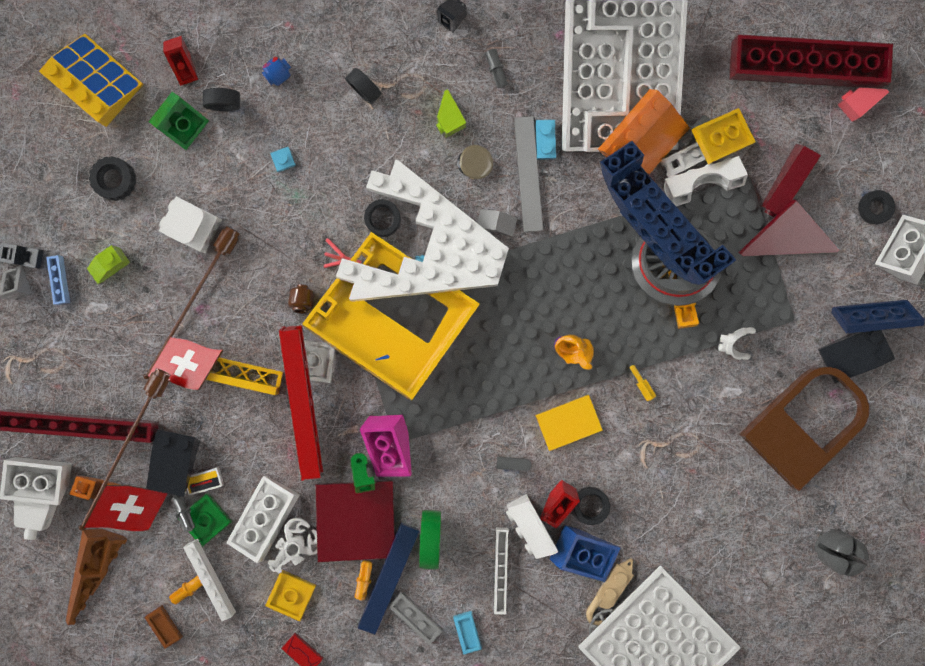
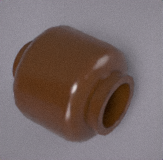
M298 284L297 287L290 290L288 306L294 313L306 314L313 308L314 292L307 285Z

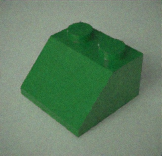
M174 92L170 93L149 120V123L185 150L188 149L209 122L206 117Z

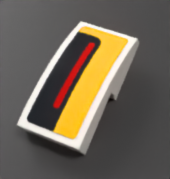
M219 467L192 474L187 488L188 495L224 486Z

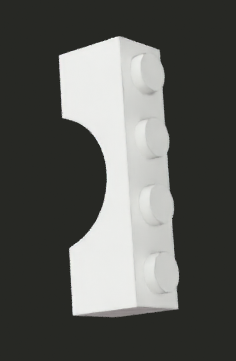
M739 156L727 158L715 164H707L699 169L688 170L686 173L671 175L665 179L664 191L674 205L679 206L691 201L692 192L699 185L713 183L728 191L744 186L748 174Z

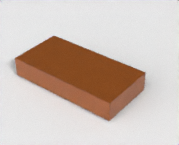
M163 605L144 617L164 649L183 637Z

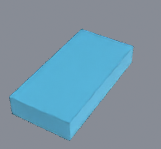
M472 611L454 615L453 619L463 655L482 650Z

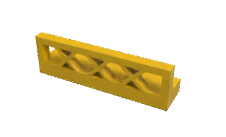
M219 357L217 361L220 362L223 369L218 372L211 371L206 379L277 395L280 391L284 372ZM233 365L238 366L242 372L236 377L232 376L228 370ZM252 369L257 370L260 378L255 381L250 380L246 374ZM271 373L278 375L276 386L268 384L265 377Z

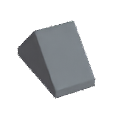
M480 209L477 223L486 231L513 237L517 218L501 211Z
M22 266L3 272L0 285V299L15 300L32 294Z

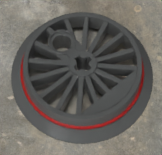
M694 226L708 244L716 250L717 246L705 232ZM641 237L634 247L631 264L635 280L646 294L661 303L676 306L696 303L709 295L719 281L721 272L704 284L698 285L690 283L678 275L677 279H673L675 273L672 270L669 279H662L670 271L668 268L655 278L652 272L666 266L663 263H659L648 268L647 262L662 261L657 256H646V251L654 252Z

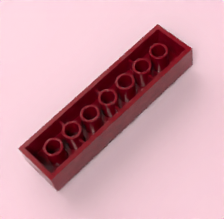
M737 35L731 42L729 80L881 89L891 83L893 44Z

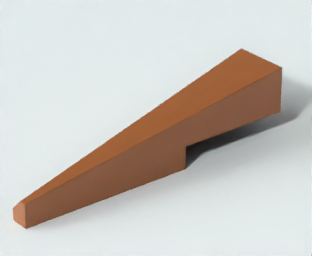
M86 529L82 531L66 616V623L68 625H75L79 612L85 609L86 601L99 587L108 572V566L113 559L117 558L122 544H126V537L104 529Z

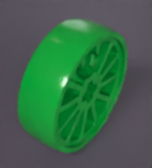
M422 510L420 569H439L441 511Z

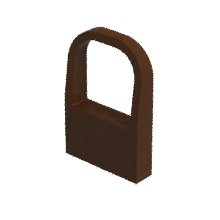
M815 367L800 375L739 435L791 488L800 491L862 430L869 417V403L864 392L844 372L832 367ZM828 374L836 378L853 395L857 404V412L853 421L826 446L821 448L784 411V407L814 378Z

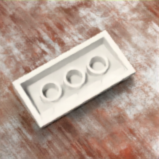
M263 476L230 535L227 544L254 562H263L300 494L267 476Z

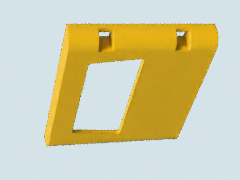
M371 232L350 261L356 262L362 254L366 258L363 265L377 269L381 265H385L399 274L403 258L410 257ZM336 278L302 325L322 341L410 400L414 399L480 305V303L460 290L429 293L428 295L448 307V311L431 341L426 343L367 302L349 301L354 283ZM325 302L331 305L326 313L321 310ZM385 355L390 356L389 359L375 360Z

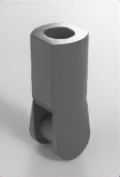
M497 457L496 469L526 471L532 466L531 461L525 458Z

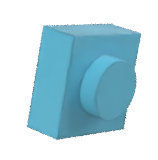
M289 147L270 153L277 172L296 166Z

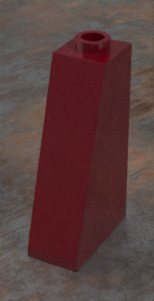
M795 144L761 205L766 208L765 213L775 217L793 200L821 157L820 154L804 145Z

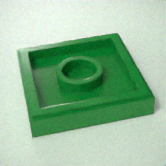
M206 493L190 507V515L195 528L188 532L195 540L198 539L203 547L227 527L232 520L212 496Z

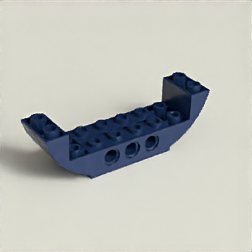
M633 141L629 142L600 162L605 183L623 217L668 270H672L676 275L690 283L704 284L734 263L736 259L724 245L714 250L641 167L644 154Z

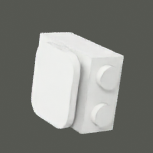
M176 196L169 203V211L166 217L164 216L160 221L159 231L199 252L206 253L222 219Z

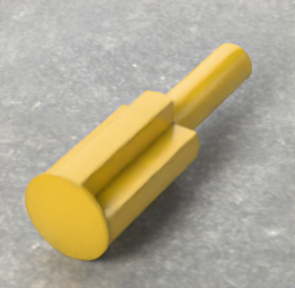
M631 365L630 370L638 381L636 385L646 401L654 399L656 394L647 379L643 380L635 365Z

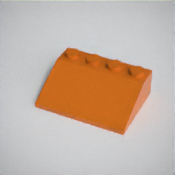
M649 89L598 150L607 158L633 141L644 154L641 167L649 175L690 127L674 106L658 90Z

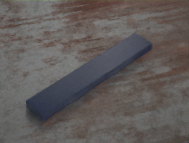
M401 522L358 623V629L376 634L420 532L418 528Z

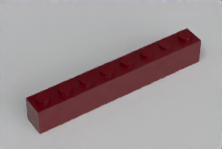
M14 409L0 410V431L125 441L136 419ZM140 420L130 441L154 442L159 421Z

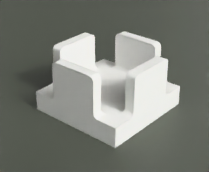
M304 340L310 380L331 383L337 356L335 349L325 342Z

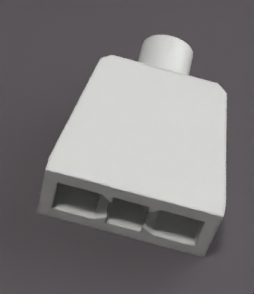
M14 501L15 527L25 528L24 539L35 540L37 531L49 528L57 505Z

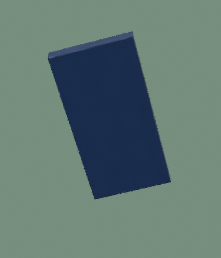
M908 300L832 307L831 311L846 334L924 326L925 319Z

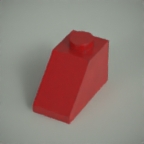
M182 36L164 41L163 53L180 86L198 80L190 52Z
M561 480L550 492L540 517L541 520L557 528L580 502L577 489Z

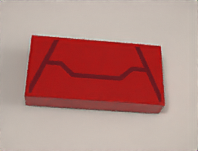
M296 633L281 648L300 666H318L323 660V657Z

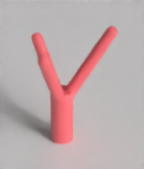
M326 239V242L340 256L327 252L324 255L340 261L325 264L324 268L340 265L342 258L351 260L330 239Z

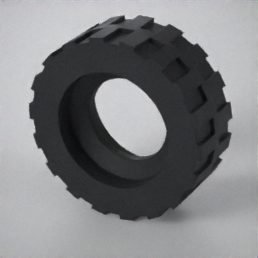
M113 156L103 157V159H99L93 164L89 172L90 186L96 194L103 198L114 201L123 200L125 197L130 196L131 192L135 189L136 173L129 166L130 164ZM111 169L118 170L122 175V182L116 188H109L104 183V175Z

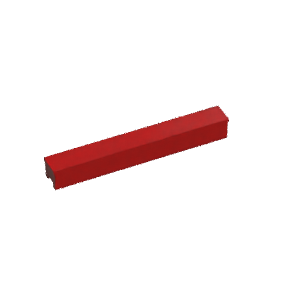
M302 325L282 326L279 329V337L301 481L321 478V472L324 470Z

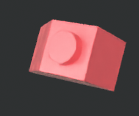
M862 87L855 91L850 89L841 97L843 100L838 106L853 122L863 116L889 91L887 89Z

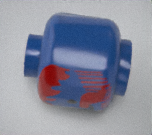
M273 57L262 67V74L270 85L280 86L291 76L289 72L291 67L284 58L280 60L278 57Z

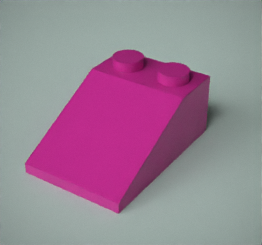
M403 415L369 416L361 426L360 432L376 476H411L409 433Z

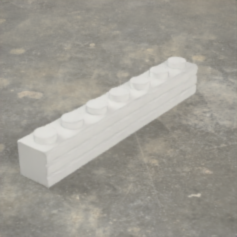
M496 527L494 614H506L508 528Z
M196 539L188 543L183 548L221 621L231 618L236 611L199 540Z

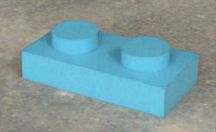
M536 120L537 160L556 159L555 120Z

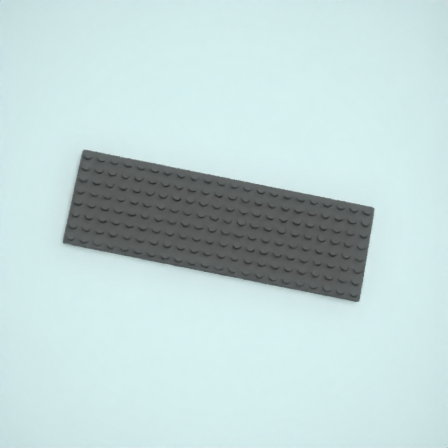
M747 177L744 186L728 191L721 186H716L693 193L689 203L676 206L693 226L705 232L713 240L717 248L724 245L736 259L734 263L721 271L719 281L712 292L696 302L698 326L678 329L674 305H668L653 299L638 285L633 275L631 261L634 247L640 235L621 215L508 250L498 286L460 290L480 303V305L414 399L406 398L375 377L386 415H403L409 433V440L632 372L630 370L631 365H635L638 370L722 344L720 342L721 335L734 333L741 328L753 327L756 329V333L793 322L794 315L775 255L741 256L738 253L766 226L752 179ZM646 251V256H657L654 253ZM647 262L649 268L662 262ZM667 267L652 272V274L656 278ZM667 273L662 279H669V273ZM428 294L364 300L426 343L431 341L448 311V307ZM565 335H576L582 339L590 340L594 347V357L591 361L592 369H583L580 364H567L555 351V340Z

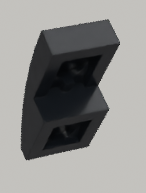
M1 242L0 262L40 269L44 250Z

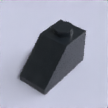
M461 0L445 1L437 8L438 22L454 33L467 15L466 5Z

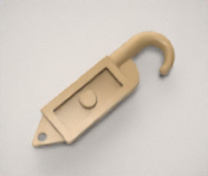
M632 558L620 564L616 563L606 582L602 584L587 609L586 617L588 622L592 621L593 614L598 606L604 609H610L614 606L634 576L632 573ZM595 620L593 624L599 626L602 621Z

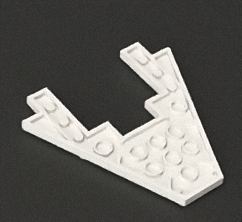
M395 160L391 175L371 171L366 186L367 191L419 205L420 209L416 218V224L432 228L433 232L423 262L404 257L398 275L342 258L336 278L354 283L349 301L355 302L498 286L509 249L507 246L400 161Z

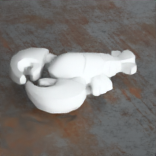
M293 518L285 524L284 533L286 541L280 538L275 546L280 550L275 560L269 559L268 561L269 568L273 572L281 573V566L290 560L294 565L301 563L304 558L299 554L309 556L317 554L316 530H312L315 536L313 540L311 534H308L307 546H304L303 536L293 535V533L306 531L304 528L301 529L300 525L307 528L310 527L309 523L304 519Z

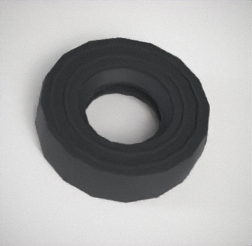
M874 190L866 193L861 198L858 211L860 217L865 222L878 225L887 222L893 216L895 202L889 193L883 190ZM874 200H878L883 204V211L879 215L871 212L870 205Z

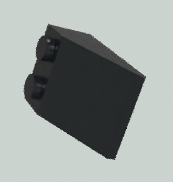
M882 330L850 333L818 349L826 367L836 368L844 372L849 378L895 360ZM831 376L834 383L839 382L836 378Z
M157 429L151 451L146 489L185 497L200 440L196 437Z

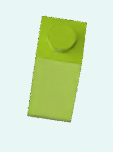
M448 89L444 91L437 115L438 123L436 124L439 133H444L446 138L466 128V121Z
M111 245L94 257L87 270L96 283L100 284L127 266L130 261L120 247Z

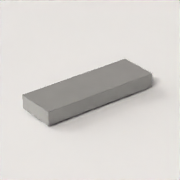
M402 591L388 604V607L429 645L443 632V629Z

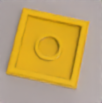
M282 570L265 606L297 621H301L316 584Z

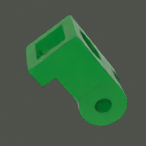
M362 453L354 454L351 458V471L355 492L361 493L375 490L374 477H368L367 457Z

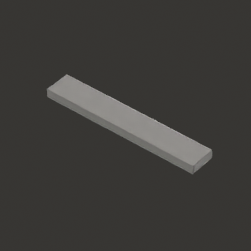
M533 116L514 118L523 233L543 231Z

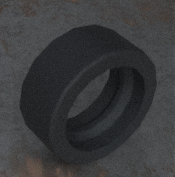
M354 68L345 78L348 84L371 105L382 94L379 88L358 68Z
M228 88L203 90V107L208 110L224 112L239 110L240 92Z
M381 199L369 204L365 210L364 221L370 232L380 237H387L394 234L400 227L401 216L395 204ZM380 207L388 208L394 216L393 224L383 230L376 228L371 220L372 213Z
M586 487L578 491L580 502L573 509L578 519L587 525H597L606 520L610 513V502L604 492L596 487ZM596 495L601 499L603 506L597 516L588 517L581 512L580 503L585 496Z

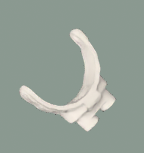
M753 327L741 328L734 333L721 335L720 342L722 344H719L718 351L732 355L733 358L738 360L750 359V354L736 351L733 348V344L740 337L748 333H756V329Z

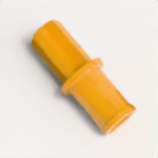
M364 560L361 563L359 577L356 578L357 588L354 598L358 600H366L373 565L371 561Z
M198 575L188 583L184 582L181 588L169 596L172 604H178L187 596H192L197 589L203 586Z

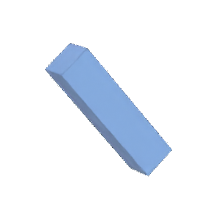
M60 255L46 257L53 305L70 303L64 258Z

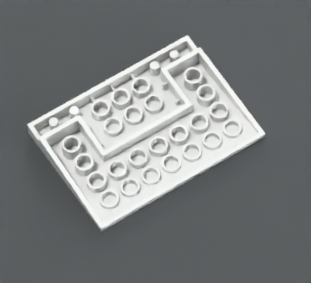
M566 0L562 150L600 152L598 148L649 89L658 90L681 115L688 0ZM677 142L671 150H678L679 143Z

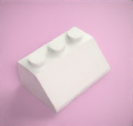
M902 215L875 265L901 280L918 284L925 272V221Z
M19 457L6 459L3 463L0 499L60 505L70 483L72 463Z
M527 494L507 504L508 511H506V514L511 522L515 520L518 526L515 529L520 538H525L527 542L525 547L529 555L534 554L535 558L538 559L558 553L551 536Z

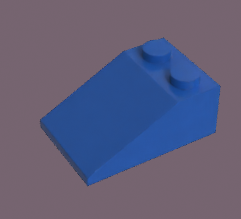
M565 525L556 544L558 553L551 555L549 560L561 570L606 582L620 547L580 529Z

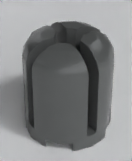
M830 529L831 531L818 537L815 543V552L824 565L846 576H855L865 570L867 564L854 557L869 560L867 547L862 541L835 529Z

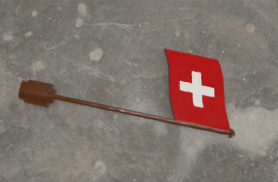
M228 226L221 230L213 244L216 247L215 251L218 252L149 370L146 374H143L144 379L148 380L151 373L158 368L171 375L169 378L170 382L183 388L200 390L223 350L210 349L190 340L173 338V335L221 254L225 256L226 253L231 254L240 235L236 230Z
M156 368L148 378L143 388L148 398L82 524L78 526L80 531H84L86 528L147 531L151 527L167 493L131 485H107L151 399L162 397L171 376L166 371Z

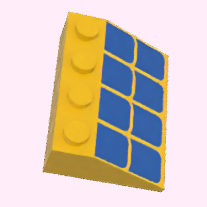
M83 34L51 56L39 70L41 74L93 119L105 127L111 123L144 85L86 34Z

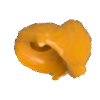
M565 335L555 340L554 349L567 364H580L583 369H592L591 361L594 357V347L590 340L582 339L576 335Z

